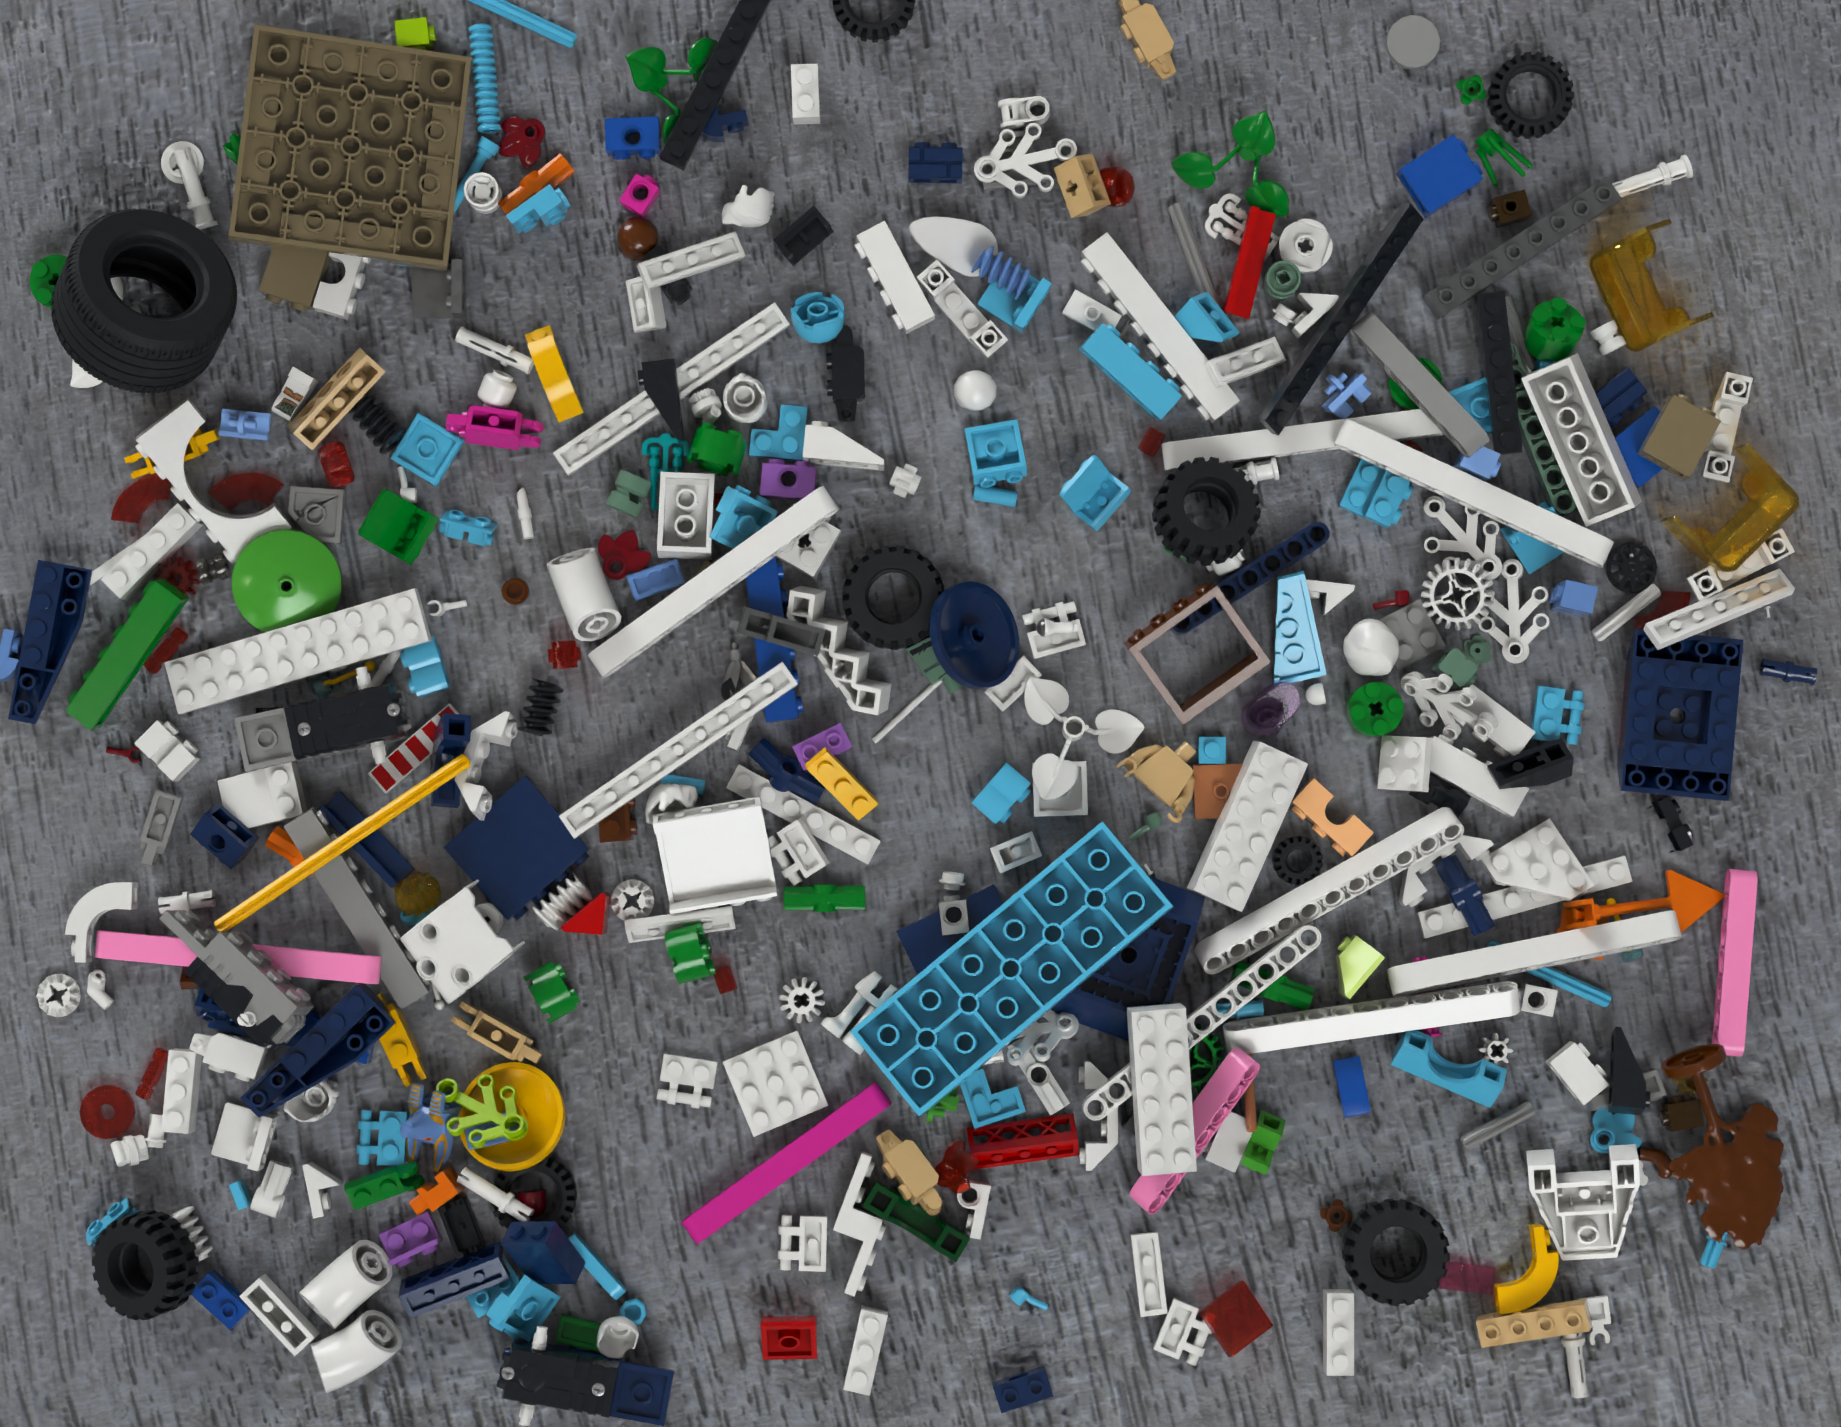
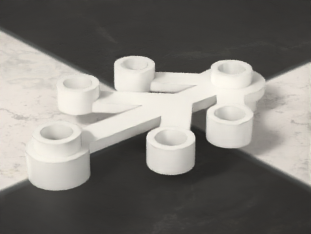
M1030 123L1027 125L1025 135L1011 158L1000 160L1006 147L1013 145L1015 142V133L1011 129H1004L1001 131L999 141L989 156H982L976 161L974 173L981 182L991 183L997 181L1010 189L1016 198L1025 197L1028 186L1023 181H1015L1003 173V171L1013 169L1038 184L1040 191L1049 192L1054 186L1053 178L1050 175L1041 174L1028 165L1054 159L1065 162L1075 157L1077 146L1073 140L1065 138L1061 139L1055 148L1026 154L1033 141L1039 139L1042 131L1039 124ZM1032 127L1038 130V134L1035 136H1031L1028 133V130ZM1008 133L1012 136V140L1005 142L1002 136ZM1063 147H1068L1071 153L1064 156L1060 150ZM989 165L993 171L990 174H985L982 168ZM1043 179H1048L1051 182L1048 188H1044L1041 185ZM1017 185L1024 187L1025 191L1022 194L1015 192Z
M1430 496L1424 503L1425 513L1430 517H1437L1457 540H1439L1431 536L1424 542L1425 550L1429 553H1435L1438 550L1468 552L1475 559L1471 560L1469 568L1473 569L1479 563L1481 566L1477 573L1480 575L1485 571L1483 565L1486 562H1491L1494 565V569L1488 572L1489 574L1484 580L1497 578L1502 571V562L1495 555L1496 535L1499 532V525L1495 521H1487L1484 524L1483 532L1486 535L1483 553L1476 545L1477 523L1480 513L1471 514L1468 508L1465 507V513L1467 514L1465 533L1445 511V501L1441 497ZM1430 503H1439L1440 509L1437 512H1432L1429 508ZM1494 524L1496 526L1495 533H1487L1486 526ZM1435 540L1438 546L1436 549L1431 550L1427 547V542ZM1449 556L1445 558L1455 562V557ZM1444 560L1442 562L1443 569H1445ZM1461 560L1460 565L1464 566L1466 560Z
M1508 559L1502 564L1501 571L1504 578L1507 579L1508 610L1494 596L1491 597V601L1494 602L1493 606L1489 608L1509 625V636L1496 627L1495 620L1488 616L1481 618L1479 628L1481 631L1489 633L1503 645L1502 654L1507 661L1518 664L1527 659L1530 651L1528 644L1541 630L1549 627L1550 619L1543 613L1537 614L1533 618V625L1522 636L1520 625L1540 603L1547 601L1549 593L1544 587L1534 588L1532 597L1520 609L1518 579L1522 577L1524 568L1518 560ZM1509 565L1517 567L1515 574H1508L1507 567ZM1538 590L1545 592V597L1542 600H1538L1535 597ZM1480 592L1477 596L1478 602L1480 601ZM1539 617L1546 618L1545 626L1539 627L1537 625ZM1485 620L1492 622V627L1488 630H1485L1482 626ZM1513 645L1520 647L1521 650L1518 655L1511 653Z
M1413 671L1404 675L1401 679L1402 689L1406 694L1415 698L1422 712L1419 716L1420 722L1427 727H1431L1438 719L1437 713L1431 709L1428 700L1434 703L1445 724L1443 735L1451 740L1457 739L1461 733V727L1455 722L1452 714L1473 725L1475 733L1481 737L1491 735L1498 726L1496 717L1491 713L1482 712L1477 716L1454 703L1460 702L1464 706H1471L1477 695L1473 689L1468 687L1460 691L1447 692L1453 685V680L1446 674L1425 678L1421 673ZM1436 688L1438 691L1443 693H1437L1431 689Z
M1049 1010L1042 1016L1049 1022L1038 1023L1036 1021L1015 1038L1024 1039L1017 1047H1012L1008 1050V1062L1013 1066L1020 1065L1024 1060L1025 1054L1041 1035L1051 1033L1045 1043H1038L1034 1047L1035 1058L1041 1062L1047 1061L1051 1056V1051L1061 1039H1069L1077 1033L1079 1029L1078 1019L1071 1013L1063 1012L1057 1014L1053 1010ZM1063 1022H1068V1023H1070V1024H1069L1068 1026H1066V1027H1063V1026L1060 1025V1024L1063 1023ZM1043 1049L1046 1050L1047 1053L1044 1055L1038 1054V1051ZM1013 1054L1020 1055L1017 1059L1011 1058Z

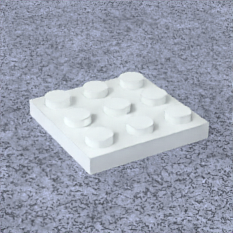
M798 1030L723 1061L753 1137L829 1105Z

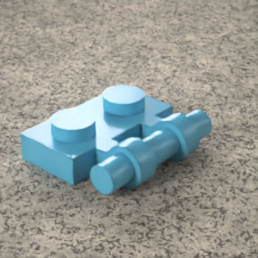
M1537 686L1532 730L1535 731V734L1531 737V740L1550 742L1558 739L1560 733H1567L1566 744L1577 745L1578 735H1581L1582 727L1579 725L1581 711H1584L1585 703L1582 702L1584 692L1573 690L1572 701L1564 700L1566 689ZM1563 709L1571 710L1569 725L1561 724Z
M361 1110V1120H358L357 1128L360 1129V1142L356 1147V1153L359 1154L358 1164L369 1165L370 1154H377V1165L399 1166L405 1164L406 1138L401 1137L400 1128L401 1123L408 1119V1111L380 1110L379 1121L371 1120L372 1110ZM371 1130H379L378 1145H370Z

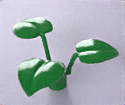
M702 38L692 45L688 55V63L691 68L687 70L664 69L666 65L665 54L656 47L641 48L625 56L630 66L635 86L640 91H650L651 94L656 95L675 112V115L671 114L665 120L663 127L664 144H666L677 123L681 111L661 94L659 90L666 86L667 75L693 74L695 82H698L718 43L715 39Z
M1266 111L1236 122L1232 129V134L1237 145L1217 165L1212 166L1211 158L1200 152L1182 154L1176 157L1171 164L1173 170L1185 183L1194 188L1203 189L1210 187L1216 179L1214 172L1218 171L1233 156L1239 153L1242 159L1255 161L1252 179L1254 186L1247 188L1245 191V198L1249 206L1274 213L1276 217L1289 214V198L1285 189L1279 183L1271 180L1258 182L1261 155L1270 154L1275 147V133Z

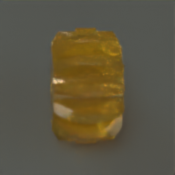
M418 871L413 876L408 874V878L399 880V886L394 888L397 906L407 916L415 914L418 917L423 912L428 914V910L437 908V902L442 900L440 885L429 872L422 875Z

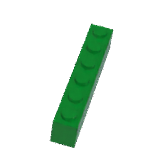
M164 579L151 581L147 584L142 592L145 595L139 604L135 603L127 614L129 619L125 625L122 624L116 629L112 636L114 641L110 647L106 646L100 652L97 658L100 660L99 663L83 677L85 683L81 689L75 690L68 699L70 705L66 712L90 730L102 726L189 600V597Z

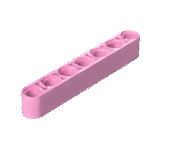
M1727 869L1725 875L1712 1044L1723 1045L1726 1056L1742 1057L1745 1047L1758 882L1757 872L1750 870Z
M1240 1048L1233 1049L1226 1056L1192 1104L1196 1159L1260 1070L1259 1063ZM1187 1172L1151 1176L1141 1175L1130 1191V1198L1152 1215L1161 1209Z

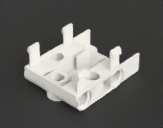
M478 879L441 904L400 938L401 942L416 960V969L419 976L425 980H430L448 1004L463 995L525 944L523 941L512 947L507 939L498 937L475 907V896L470 889L479 882Z

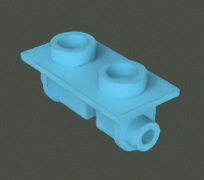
M450 510L445 511L440 518L442 522L439 532L444 533L443 535L458 540H463L464 533L469 532L467 542L486 547V545H492L494 535L491 534L495 531L498 524L492 523L486 517L473 518L465 516V513L462 511Z
M127 1197L121 1203L116 1202L113 1204L105 1217L100 1221L95 1220L88 1227L86 1232L87 1245L92 1243L94 1247L95 1243L99 1241L98 1237L102 1230L106 1229L113 1221L139 1212L134 1207L130 1210Z

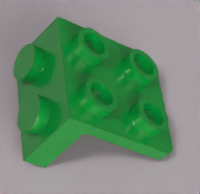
M383 489L359 528L358 534L412 566L427 538L433 532L438 518L390 490Z

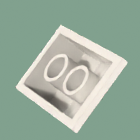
M812 421V425H806L803 447L804 462L884 471L885 464L883 458L835 428L829 427L827 422Z
M661 472L657 534L658 558L712 560L713 539L709 536L714 526L715 474Z
M295 762L275 765L217 781L223 807L249 829L294 819L307 811L299 769Z

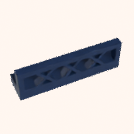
M342 792L334 796L326 805L322 804L317 809V811L322 810L329 820V824L340 835H343L366 819ZM378 829L352 846L391 888L398 887L415 870Z
M499 1241L477 1252L469 1253L462 1258L453 1259L401 1280L399 1298L409 1317H415L509 1280L510 1272L502 1259L504 1247Z

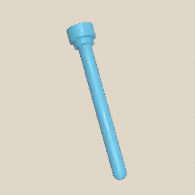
M481 136L476 145L478 146L476 150L478 154L456 189L454 214L465 197L464 186L467 179L471 175L479 173L487 159L490 160L492 156L495 157L500 149L497 144Z

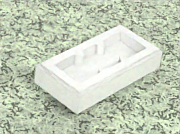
M1076 289L1062 312L1063 315L1093 332L1102 323L1106 326L1110 324L1115 328L1122 315Z
M1023 655L1017 661L1012 673L1005 681L988 688L984 693L1003 712L1025 692V687L1030 677L1040 678L1042 674Z

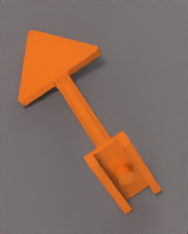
M1666 870L1668 897L1604 906L1594 904L1593 898L1563 903V908L1571 907L1573 923L1566 924V929L1596 926L1597 920L1604 916L1669 908L1676 912L1682 933L1722 900L1724 894L1672 870Z

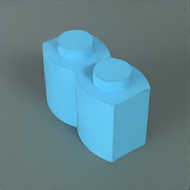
M431 636L432 641L409 647L403 649L404 652H400L404 668L409 667L411 677L407 678L412 694L416 693L419 698L451 689L439 644L435 636Z
M1006 762L972 801V804L993 823L996 824L998 821L1004 823L1014 812L1010 807L1016 800L1022 803L1030 794L1031 790L1028 787L1031 783Z

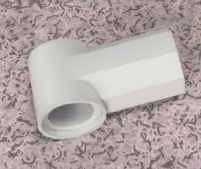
M270 1160L261 1187L259 1186L254 1194L250 1209L277 1218L285 1200L284 1192L293 1167L280 1161Z

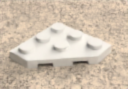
M1550 818L1485 856L1480 861L1493 882L1497 885L1517 887L1523 891L1540 895L1547 894L1570 902L1595 886Z

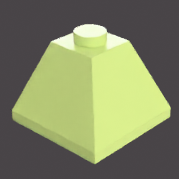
M1353 935L1351 938L1346 936L1337 947L1339 950L1336 955L1339 994L1348 999L1352 998L1385 959L1382 954L1356 935Z

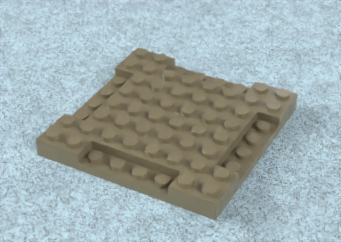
M255 24L229 241L284 248V246L393 261L392 264L446 271L472 57Z

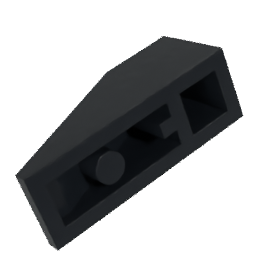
M665 359L641 362L642 370H638L639 386H644L646 393L679 443L685 442L675 360Z
M1558 738L1487 766V769L1499 789L1542 786L1572 776L1574 758L1563 739Z
M1615 1027L1611 1033L1608 1112L1641 1115L1645 1107L1649 1108L1650 1091H1646V1081L1622 1028Z

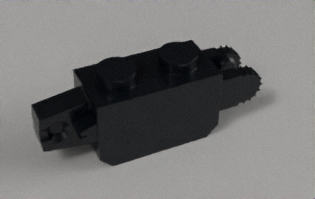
M845 324L837 335V346H831V353H826L827 369H832V380H827V396H833V403H836L839 422H854L857 402H861L865 398L864 350L859 345H853L852 329L848 325L845 326Z

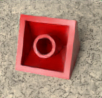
M602 892L560 928L564 932L596 935L607 934L610 894Z
M817 1316L762 1317L763 1360L817 1359Z

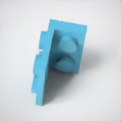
M1030 275L1029 283L1016 301V291L1008 296L1006 294L1007 285L999 290L997 289L998 280L988 286L979 300L978 306L1023 333L1050 291L1052 283L1044 278L1039 281Z

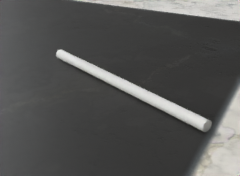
M943 681L934 685L930 684L872 738L874 743L879 742Z

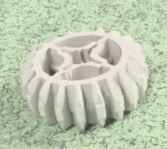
M1460 557L1455 558V566L1451 565L1449 559H1445V569L1440 564H1436L1434 567L1438 574L1431 571L1427 573V576L1433 581H1423L1422 585L1430 589V591L1421 592V597L1430 598V600L1423 602V607H1433L1427 615L1432 617L1437 613L1439 616L1435 621L1436 624H1440L1442 619L1447 620L1445 624L1446 629L1450 628L1451 622H1456V630L1461 629V622H1464L1466 628L1470 629L1472 627L1470 619H1473L1477 624L1481 623L1478 613L1487 617L1489 612L1483 606H1493L1494 602L1486 599V597H1493L1495 595V591L1486 590V588L1493 585V580L1483 581L1489 573L1488 571H1483L1479 575L1477 573L1481 566L1479 563L1473 569L1469 568L1471 559H1466L1464 566L1460 565ZM1455 573H1463L1475 580L1476 584L1466 585L1461 583ZM1447 575L1449 590L1442 593V595L1436 596L1437 583ZM1454 586L1460 588V590L1462 589L1464 592L1466 591L1461 597L1462 601L1450 596L1454 592ZM1480 591L1479 604L1474 610L1468 612L1467 597ZM1440 604H1454L1461 615L1445 611Z

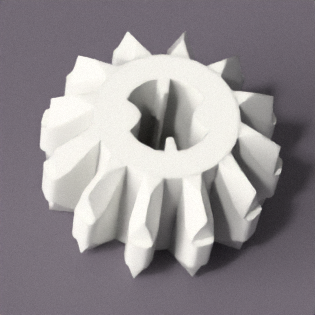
M807 977L802 978V986H799L796 978L791 981L795 989L792 990L788 985L783 986V989L789 993V996L780 995L779 1000L788 1001V1004L782 1005L780 1009L781 1011L788 1008L791 1009L787 1015L788 1019H791L794 1013H797V1023L802 1022V1014H805L807 1021L811 1022L813 1019L810 1011L818 1016L821 1014V1011L814 1007V1005L822 1006L825 1004L824 1000H816V997L824 992L822 989L815 993L812 991L817 985L816 981H813L808 988L806 987ZM804 993L807 994L809 998L806 1000L809 1001V1005L797 1006L795 1004L798 1001L795 999L796 994L800 996Z

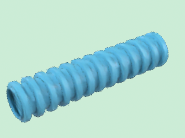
M474 24L468 30L472 33L469 36V40L472 41L470 44V48L473 50L471 57L474 58L471 61V64L474 66L472 73L475 74L473 82L476 83L473 87L477 91L474 94V97L477 99L475 106L478 107L476 115H479L476 121L480 125L477 127V130L485 134L496 133L501 130V125L498 124L501 119L497 115L500 113V109L497 108L499 105V101L496 100L498 92L495 91L498 88V85L495 83L497 76L494 75L496 67L493 66L496 62L492 58L495 55V52L492 50L494 43L491 42L493 34L490 33L493 28L489 24Z

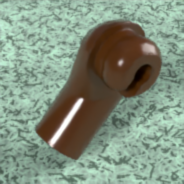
M1639 1147V1160L1654 1162L1658 1168V1175L1661 1178L1667 1179L1672 1176L1673 1171L1669 1168L1672 1160L1665 1151Z

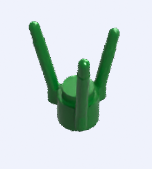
M1489 129L1475 141L1479 147L1475 152L1481 158L1488 176L1495 187L1498 186V181L1487 159V154L1492 157L1499 153L1522 177L1525 176V172L1503 148L1528 168L1533 166L1523 155L1509 145L1499 133L1496 134L1493 129Z

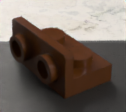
M635 798L599 822L600 843L633 840V835L637 834V820L631 817V808H635Z

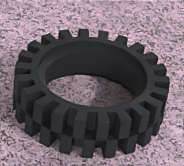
M832 0L838 23H841L842 28L845 31L848 30L852 37L856 38L858 36L864 42H867V39L872 40V43H877L879 39L887 41L890 40V36L894 35L896 37L900 34V30L907 27L915 8V0H899L896 10L887 19L880 22H868L854 14L849 0Z
M1525 52L1522 56L1520 54L1515 55L1511 60L1508 59L1493 76L1490 82L1491 85L1488 88L1487 94H1489L1487 102L1488 105H1491V116L1495 115L1496 124L1498 126L1502 124L1505 127L1503 131L1506 133L1511 131L1514 133L1513 136L1517 138L1520 135L1525 136L1524 139H1531L1534 136L1540 138L1544 134L1548 135L1553 132L1568 116V112L1573 105L1571 103L1574 98V92L1571 90L1574 86L1573 81L1568 80L1569 72L1561 69L1563 64L1559 61L1557 64L1553 62L1554 57L1550 55L1543 57V53L1537 52L1535 55H1531V52ZM1524 72H1534L1545 77L1553 87L1555 95L1551 111L1538 119H1527L1517 115L1511 109L1506 95L1507 87L1512 78Z
M547 1156L541 1162L527 1169L500 1171L494 1180V1186L507 1194L510 1192L514 1180L523 1173L536 1171L548 1175L557 1185L559 1202L555 1212L550 1217L541 1221H556L560 1228H563L569 1221L576 1207V1183L572 1179L573 1175L570 1171H567L562 1162L559 1163L556 1161V1158ZM491 1203L495 1210L493 1213L500 1220L499 1224L502 1227L505 1226L508 1229L511 1222H521L507 1212L501 1213L498 1211L499 1207Z

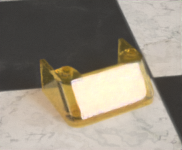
M1670 218L1636 231L1595 253L1590 259V270L1609 312L1618 326L1619 334L1624 337L1627 343L1625 346L1633 352L1653 346L1714 317L1713 312L1690 319L1687 311L1678 306L1666 310L1647 269L1645 261L1651 259L1656 253V243L1652 234L1672 224Z
M1749 444L1736 446L1732 451L1751 469L1741 481L1742 491L1750 501L1715 536L1701 527L1689 530L1677 516L1667 517L1661 521L1688 551L1721 572L1737 570L1799 506L1797 493Z

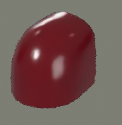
M546 1189L518 1192V1201L534 1209L533 1215L528 1217H539L547 1209Z

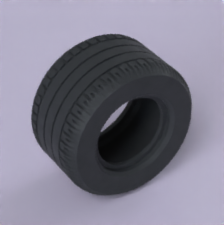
M119 210L96 219L75 239L52 294V322L64 350L67 351V354L71 356L76 364H79V367L87 371L88 374H92L94 378H98L103 383L112 385L115 388L118 387L121 390L124 389L125 391L149 394L161 393L185 386L196 379L209 366L234 317L237 305V285L232 268L224 253L212 239L191 223L174 215L154 210ZM136 277L150 281L167 291L180 305L183 313L168 318H156L141 314L127 306L118 297L110 278Z

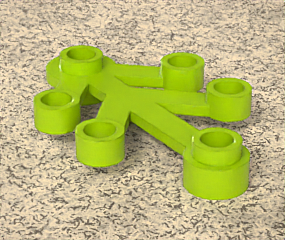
M489 1074L481 1075L477 1081L483 1094L484 1104L460 1092L457 1083L453 1079L446 1078L437 1084L436 1091L444 1094L447 1091H453L450 1095H445V1103L456 1102L476 1113L463 1118L453 1117L449 1119L446 1127L450 1135L459 1136L466 1128L489 1122L495 1123L498 1126L483 1131L475 1129L469 1133L468 1139L470 1144L474 1148H481L488 1140L504 1136L510 1141H517L527 1134L528 1123L523 1116L517 1113L515 1103L517 1093L512 1086L503 1087L499 1093L502 1102L505 1104V1116L497 1112L493 1092L495 1081ZM485 1081H491L488 1086H482ZM506 1093H513L509 1098L504 1097ZM454 1124H460L457 1129H451ZM519 1126L517 1130L511 1131L512 1127ZM476 1136H482L479 1141H473Z

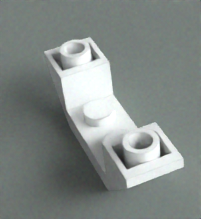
M935 260L917 276V279L934 303L966 339L987 358L1008 341L991 320L988 321L954 283L955 279L938 260Z
M1730 372L1725 373L1712 406V411L1716 413L1715 417L1721 420V423L1701 457L1702 477L1729 483L1735 459L1731 452L1741 409L1748 403L1753 378Z
M1783 528L1701 569L1686 578L1699 602L1795 551Z
M507 711L472 730L470 742L464 752L471 765L455 777V782L469 809L479 820L483 821L486 813L491 810L492 795L484 786L475 784L481 778V767L484 759L489 755L490 742L510 747L512 738H515L517 735L518 721Z
M1462 835L1454 843L1405 869L1398 902L1401 906L1409 904L1410 907L1421 902L1424 899L1422 894L1427 892V889L1415 873L1419 871L1420 874H1423L1434 866L1432 861L1437 857L1441 856L1443 859L1456 851L1454 848L1456 844L1467 860L1475 858L1476 861H1479L1490 853L1488 848L1494 845L1493 842L1487 839Z
M1083 1060V1066L1078 1067L1079 1083H1084L1085 1089H1097L1108 1080L1089 1060ZM1112 1084L1109 1088V1094L1111 1097L1117 1098L1118 1088ZM1118 1107L1106 1116V1120H1101V1137H1106V1141H1084V1148H1079L1080 1164H1085L1086 1171H1092L1118 1144Z

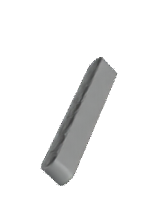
M1367 313L1351 327L1349 331L1358 344L1465 457L1469 458L1490 441L1485 430L1374 313Z

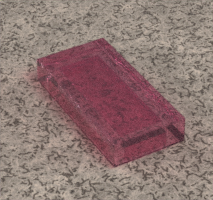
M1446 1262L1445 1268L1448 1271L1445 1277L1440 1278L1438 1282L1441 1284L1438 1287L1439 1289L1493 1295L1496 1270L1494 1266Z

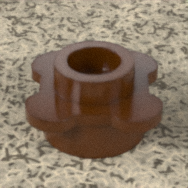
M1335 1199L1331 1206L1322 1208L1320 1211L1321 1218L1328 1222L1329 1229L1333 1232L1339 1231L1340 1227L1350 1223L1352 1220V1214L1346 1211L1343 1207L1344 1203L1340 1199ZM1335 1213L1339 1214L1338 1218H1334Z

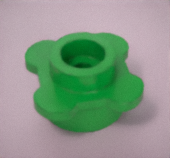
M1474 75L1466 80L1460 79L1456 84L1462 96L1460 100L1464 105H1469L1474 100L1482 101L1486 97L1482 78L1479 75ZM1469 88H1473L1474 91L1470 92Z

